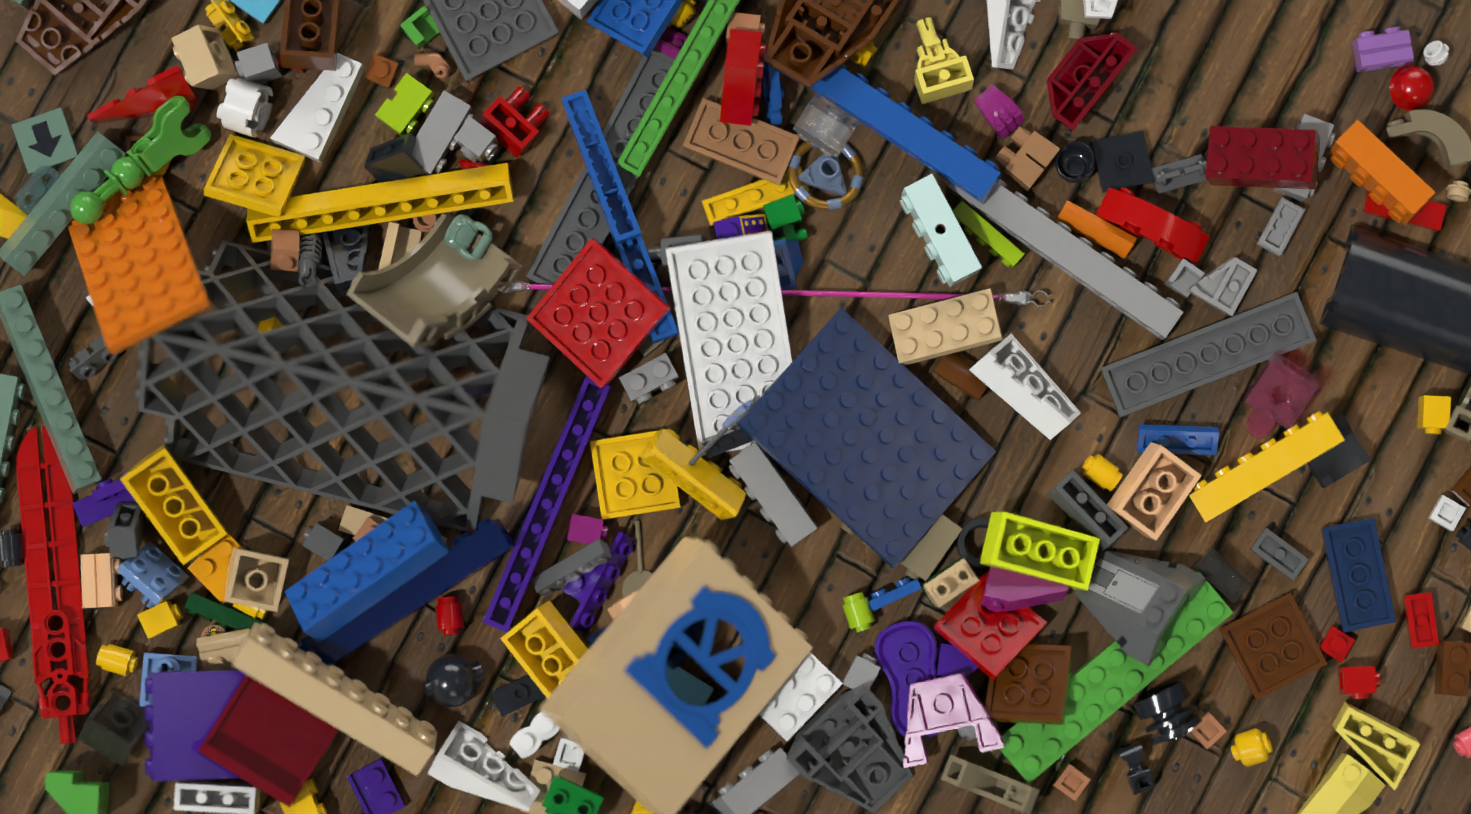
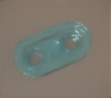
M41 166L36 169L16 195V203L23 212L29 214L60 177L58 171L51 166ZM49 174L50 180L43 183L42 176ZM33 195V201L26 203L25 197Z

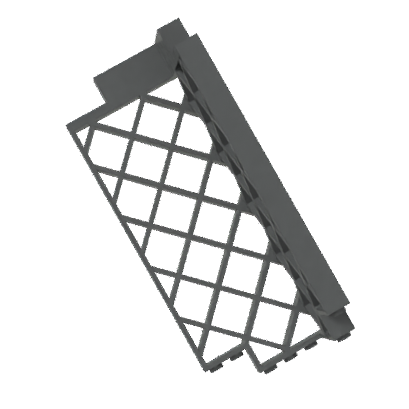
M224 240L218 250L214 249L211 257V266L207 265L204 271L198 270L209 302L212 301L219 311L195 317L193 314L143 339V344L139 348L138 359L141 360V364L137 371V379L140 380V384L135 395V399L139 400L138 411L166 418L165 426L169 427V430L166 432L164 445L167 446L175 460L393 514L416 501L429 512L435 524L474 534L481 518L484 497L513 504L519 485L529 425L546 378L549 356L522 350L528 331L529 321L526 319L528 315L491 307L468 327L475 326L487 329L491 334L472 340L463 330L459 334L447 339L451 347L433 353L427 346L414 347L384 323L383 325L388 329L387 331L367 337L359 326L379 320L359 304L346 308L342 307L336 298L346 296L350 287L337 291L330 266L320 265L316 270V283L313 286L305 287V278L304 285L279 292L272 283L284 279L299 283V266L297 272L270 270L271 252ZM224 265L236 267L237 269L236 271L220 275ZM253 289L260 298L238 305L231 295ZM317 305L324 314L302 320L295 311ZM276 317L283 327L260 333L254 323ZM235 330L241 337V340L218 346L211 336ZM340 333L348 343L325 349L318 339ZM155 341L170 356L157 364L154 363ZM299 345L307 356L283 362L276 352ZM404 349L412 358L411 360L391 366L383 355ZM506 352L500 369H497L488 359V357ZM218 353L236 373L220 379L203 359ZM363 361L371 372L349 378L342 368ZM468 364L476 376L456 382L448 370ZM283 369L300 389L285 395L268 375ZM183 370L200 390L187 396L169 376ZM428 377L436 389L416 395L407 384ZM348 385L363 400L365 405L349 411L333 392ZM248 386L265 405L251 412L233 392ZM491 394L485 411H481L472 401L473 399ZM213 402L231 422L217 428L199 408ZM314 402L330 421L314 427L298 408ZM415 402L431 420L414 427L398 408ZM277 418L295 436L281 444L264 426V424ZM379 418L395 437L378 443L363 424ZM481 418L483 422L478 443L463 425ZM181 422L197 438L192 440L180 438ZM343 434L359 453L343 459L328 441ZM444 434L459 453L442 459L427 441ZM244 435L260 453L255 456L240 453L230 440ZM407 450L423 467V469L409 475L392 458ZM308 451L324 469L318 472L305 469L293 457ZM372 466L386 481L387 485L377 487L366 484L357 473ZM473 466L475 471L472 489L470 490L456 473ZM436 482L452 500L445 503L430 500L421 489Z

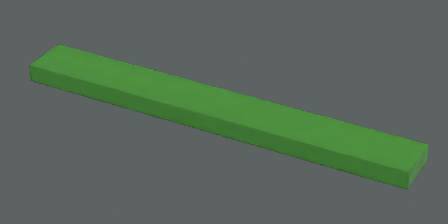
M708 0L618 159L617 165L640 177L740 0Z

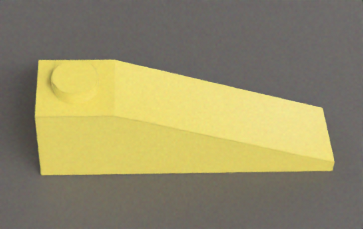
M1341 753L1297 814H1360L1371 806L1385 787V784L1350 755Z

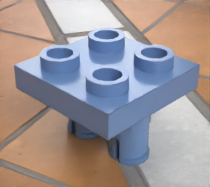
M151 542L139 550L137 557L128 558L117 569L124 576L122 585L125 587L130 582L126 589L129 591L138 589L144 594L141 598L143 604L148 599L150 600L146 605L148 608L157 606L189 578L178 565Z
M144 653L139 706L149 705V694H145V678H149V672L198 671L199 656Z

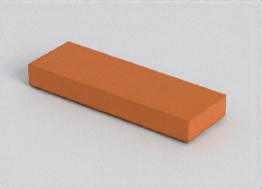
M1068 200L1056 219L1057 223H1064L1072 231L1124 259L1137 239L1133 235Z

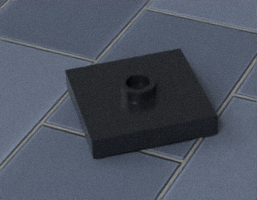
M1143 131L1091 142L1102 193H1106L1108 188L1120 190L1121 187L1131 188L1154 182Z

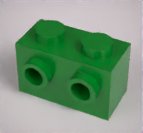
M555 775L541 806L546 807L545 812L547 814H597L604 796L559 775Z

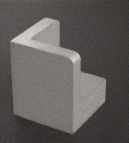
M1183 258L1174 268L1165 284L1187 298L1190 294L1187 291L1188 288L1199 281L1205 273Z

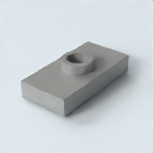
M1283 197L1280 198L1256 244L1280 257L1305 209Z

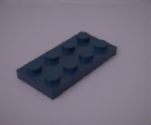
M1370 518L1320 528L1342 632L1396 622L1375 519Z

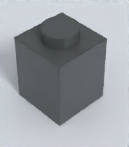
M316 523L314 527L310 525L302 537L305 540L302 546L327 561L336 556L346 542V539L319 523Z

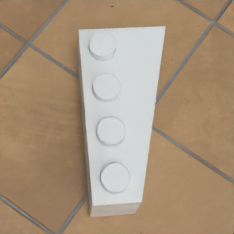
M337 53L336 71L324 70L270 139L278 145L322 164L365 71L362 63Z
M1012 334L1006 337L970 369L976 377L1049 440L1081 414Z

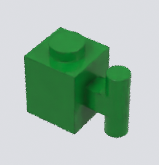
M790 195L763 205L771 232L783 230L784 235L775 238V241L783 239L787 241H801L808 238L805 228L794 231L793 225L802 222L801 215L805 214L800 199L795 201L794 195Z

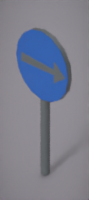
M751 400L747 401L731 413L724 421L723 428L689 461V464L693 465L728 431V428L739 422L749 412L754 402Z

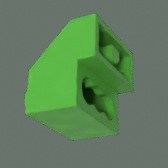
M55 770L46 772L45 790L67 814H108L110 783L83 782L84 771Z

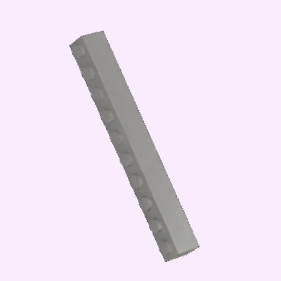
M1001 179L983 204L950 183L947 188L949 193L1159 339L1163 340L1166 338L1182 315L1183 311L1179 309V303L1170 297L1164 299L1158 295L1157 292L1159 290L1148 282L1142 284L1135 279L1137 275L1127 267L1119 268L1114 264L1115 259L1105 252L1101 254L1092 249L1094 245L1083 237L1078 239L1071 234L1072 230L1064 223L1058 222L1056 224L1050 220V214L1038 206L1035 209L1027 204L1029 200L1019 192L1013 194L1007 190V184Z

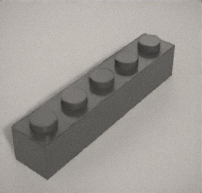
M598 539L533 577L532 581L536 592L543 596H549L557 589L565 587L569 582L579 579L586 572L592 571L596 566L606 563L608 559L612 558L608 544Z

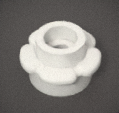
M1440 41L1431 42L1424 49L1425 61L1432 66L1443 64L1448 58L1449 47Z

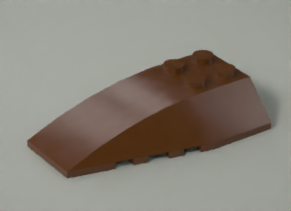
M35 0L15 42L51 73L58 75L140 12L148 0Z

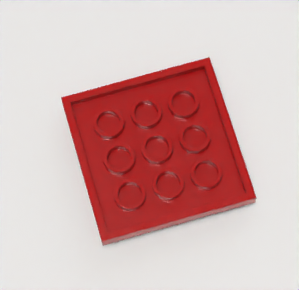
M591 238L526 319L595 384L604 389L671 308L595 238Z

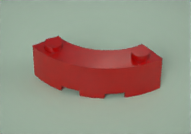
M1121 187L1119 191L1108 188L1096 216L1136 237L1140 235L1154 242L1153 245L1176 259L1182 260L1184 258L1192 264H1197L1210 237L1201 231L1202 226L1191 220L1186 222L1151 203L1134 197L1135 193Z

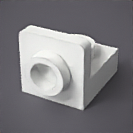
M564 732L560 738L553 765L579 772L584 751Z

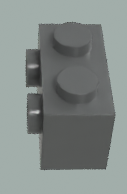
M138 503L116 504L113 515L110 518L108 531H105L104 537L105 546L109 547L110 557H119L121 559L137 557L146 532L144 511Z

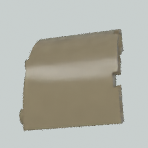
M442 213L426 237L407 255L397 260V262L373 272H359L352 280L351 287L347 292L350 298L414 347L434 345L437 339L442 337L445 340L450 339L468 328L492 307L489 302L499 291L503 294L523 267V265L492 242L482 258L476 261L465 259L457 250L448 247L444 241V236L451 222L456 217L455 215ZM479 232L470 244L471 246L467 249L470 254H472L482 237Z

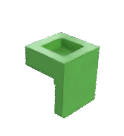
M423 6L400 24L403 31L418 49H421L440 34L426 6Z

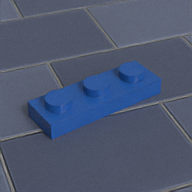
M1139 424L1136 445L1137 453H1143L1151 442L1163 446L1172 454L1216 455L1219 429L1218 427Z

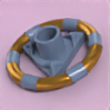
M819 136L806 140L796 148L788 165V178L792 190L802 202L816 209L833 210L844 207L857 196L863 182V168L857 153L849 144L834 137ZM830 146L822 156L798 176L797 171L801 158L808 150ZM836 149L844 154L853 167L854 176L847 193ZM800 182L842 197L826 201L814 198L801 186Z

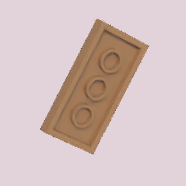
M702 98L684 141L683 148L781 186L790 160L799 143L800 136L752 118L751 126L721 123V105Z

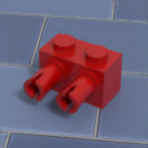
M518 86L506 100L499 96L482 114L478 122L493 133L498 142L516 158L535 140L539 133L537 128L550 116L547 109L538 116L544 107L541 104H537L525 118L518 112L520 107L530 99L527 91L518 98L524 90L521 86Z

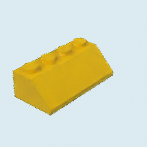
M663 428L657 431L639 457L719 519L725 520L735 517L747 494L741 489V483L732 477L728 479L720 473L722 469L711 461L707 463L701 457L693 465H690L689 461L699 451L691 445L685 446L679 441L680 436L670 429L665 430Z
M164 444L140 460L120 478L183 565L227 535L223 524Z

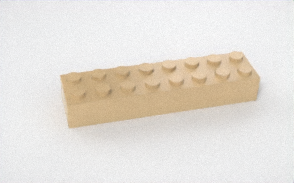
M255 622L238 647L232 664L234 667L418 776L434 752L437 731L432 724L424 720L419 721L406 708H398L389 703L390 701L386 696L369 691L364 683L357 679L351 680L346 677L344 672L338 667L328 666L321 662L320 657L315 653H306L301 650L296 642L289 638L283 639L278 636L270 626L266 624L260 625Z

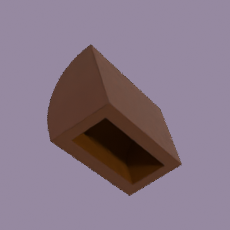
M960 352L944 355L933 372L976 401L980 399L987 388V385L970 371L976 362Z

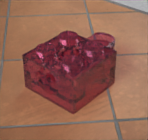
M1274 351L1245 395V403L1255 408L1247 420L1249 433L1256 438H1264L1269 435L1276 423L1281 424L1287 429L1291 428L1318 389L1319 378Z

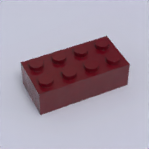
M1210 126L1205 178L1210 185L1316 190L1321 138L1316 130Z

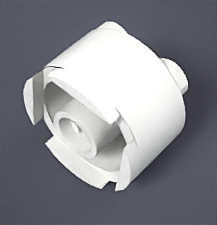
M231 78L226 85L227 94L224 103H221L217 109V118L221 119L224 128L255 138L258 136L255 132L257 130L262 131L268 121L272 108V103L268 102V95L273 96L272 89L243 78H237L236 80Z

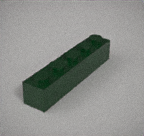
M194 592L190 593L184 607L188 609L187 612L196 616L197 613L201 614L203 619L210 622L212 620L218 621L219 626L224 628L230 626L234 628L233 631L251 629L255 622L260 625L266 624L269 626L266 622Z

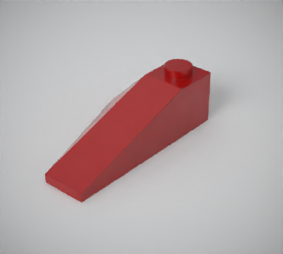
M177 65L148 79L147 87L133 88L126 92V99L122 101L120 99L112 100L88 114L87 117L94 124L154 116L156 110L174 96H183L189 103L190 111L195 109V104L200 101L194 88L185 80L183 70Z

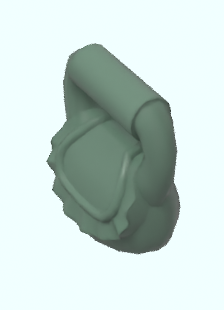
M464 214L457 215L444 236V241L448 247L457 250L465 259L474 261L482 258L493 239L492 232L485 224L473 221ZM478 230L483 231L481 239L472 254H470L467 249L471 246L470 244L475 236H477Z

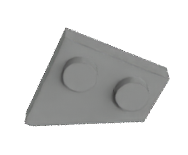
M1232 257L1190 286L1187 291L1226 315L1233 316L1257 269L1236 257Z

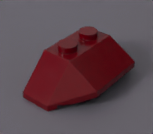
M1117 32L1079 38L1046 79L1051 115L1073 131L1138 48Z

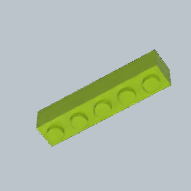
M963 201L952 211L958 223L965 227L964 231L969 235L973 234L977 237L976 241L982 246L986 245L989 248L988 251L996 257L998 255L1006 267L1009 268L1010 266L1013 268L1024 255L1021 250Z

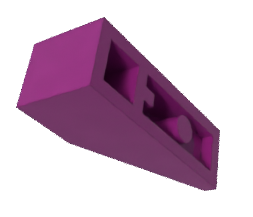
M990 567L981 605L986 606L991 611L1000 612L1002 610L1011 611L1064 600L1069 585Z

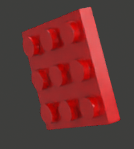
M986 571L978 579L979 581L935 624L934 629L990 678L995 680L1041 632L1047 622L1029 607L995 612L989 610L986 606H982L981 601L988 575Z

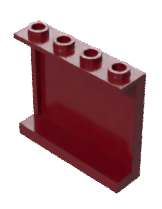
M246 674L198 752L290 808L335 736L338 728Z

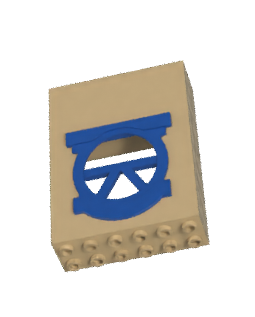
M684 537L539 708L561 731L646 810L653 814L677 813L813 648L806 641L808 637L798 628L793 629L788 624L790 619L781 611L776 612L771 607L773 603L768 597L762 593L759 595L753 589L755 585L745 576L740 577L735 572L737 567L725 558L723 560L718 555L719 549L709 541L703 542L699 538L691 539ZM705 618L706 625L699 649L682 630L691 623ZM717 620H726L738 630L743 639V644L709 657ZM674 640L728 691L726 696L708 705L693 706L680 701L672 693L666 680L665 663L669 648ZM745 656L744 668L736 683L718 667L720 664Z

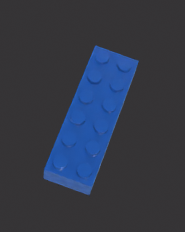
M413 501L291 586L285 593L303 631L320 643L448 554L449 550L429 512L416 501Z

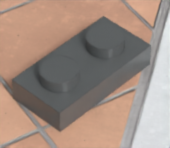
M1264 528L1249 548V550L1291 581H1294L1309 560L1268 528Z

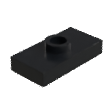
M529 675L491 692L501 717L545 697Z

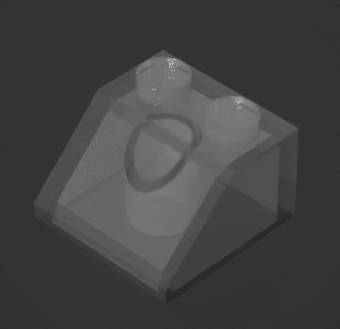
M817 94L807 104L793 130L798 132L797 135L806 142L812 141L819 145V149L826 155L838 157L861 122Z

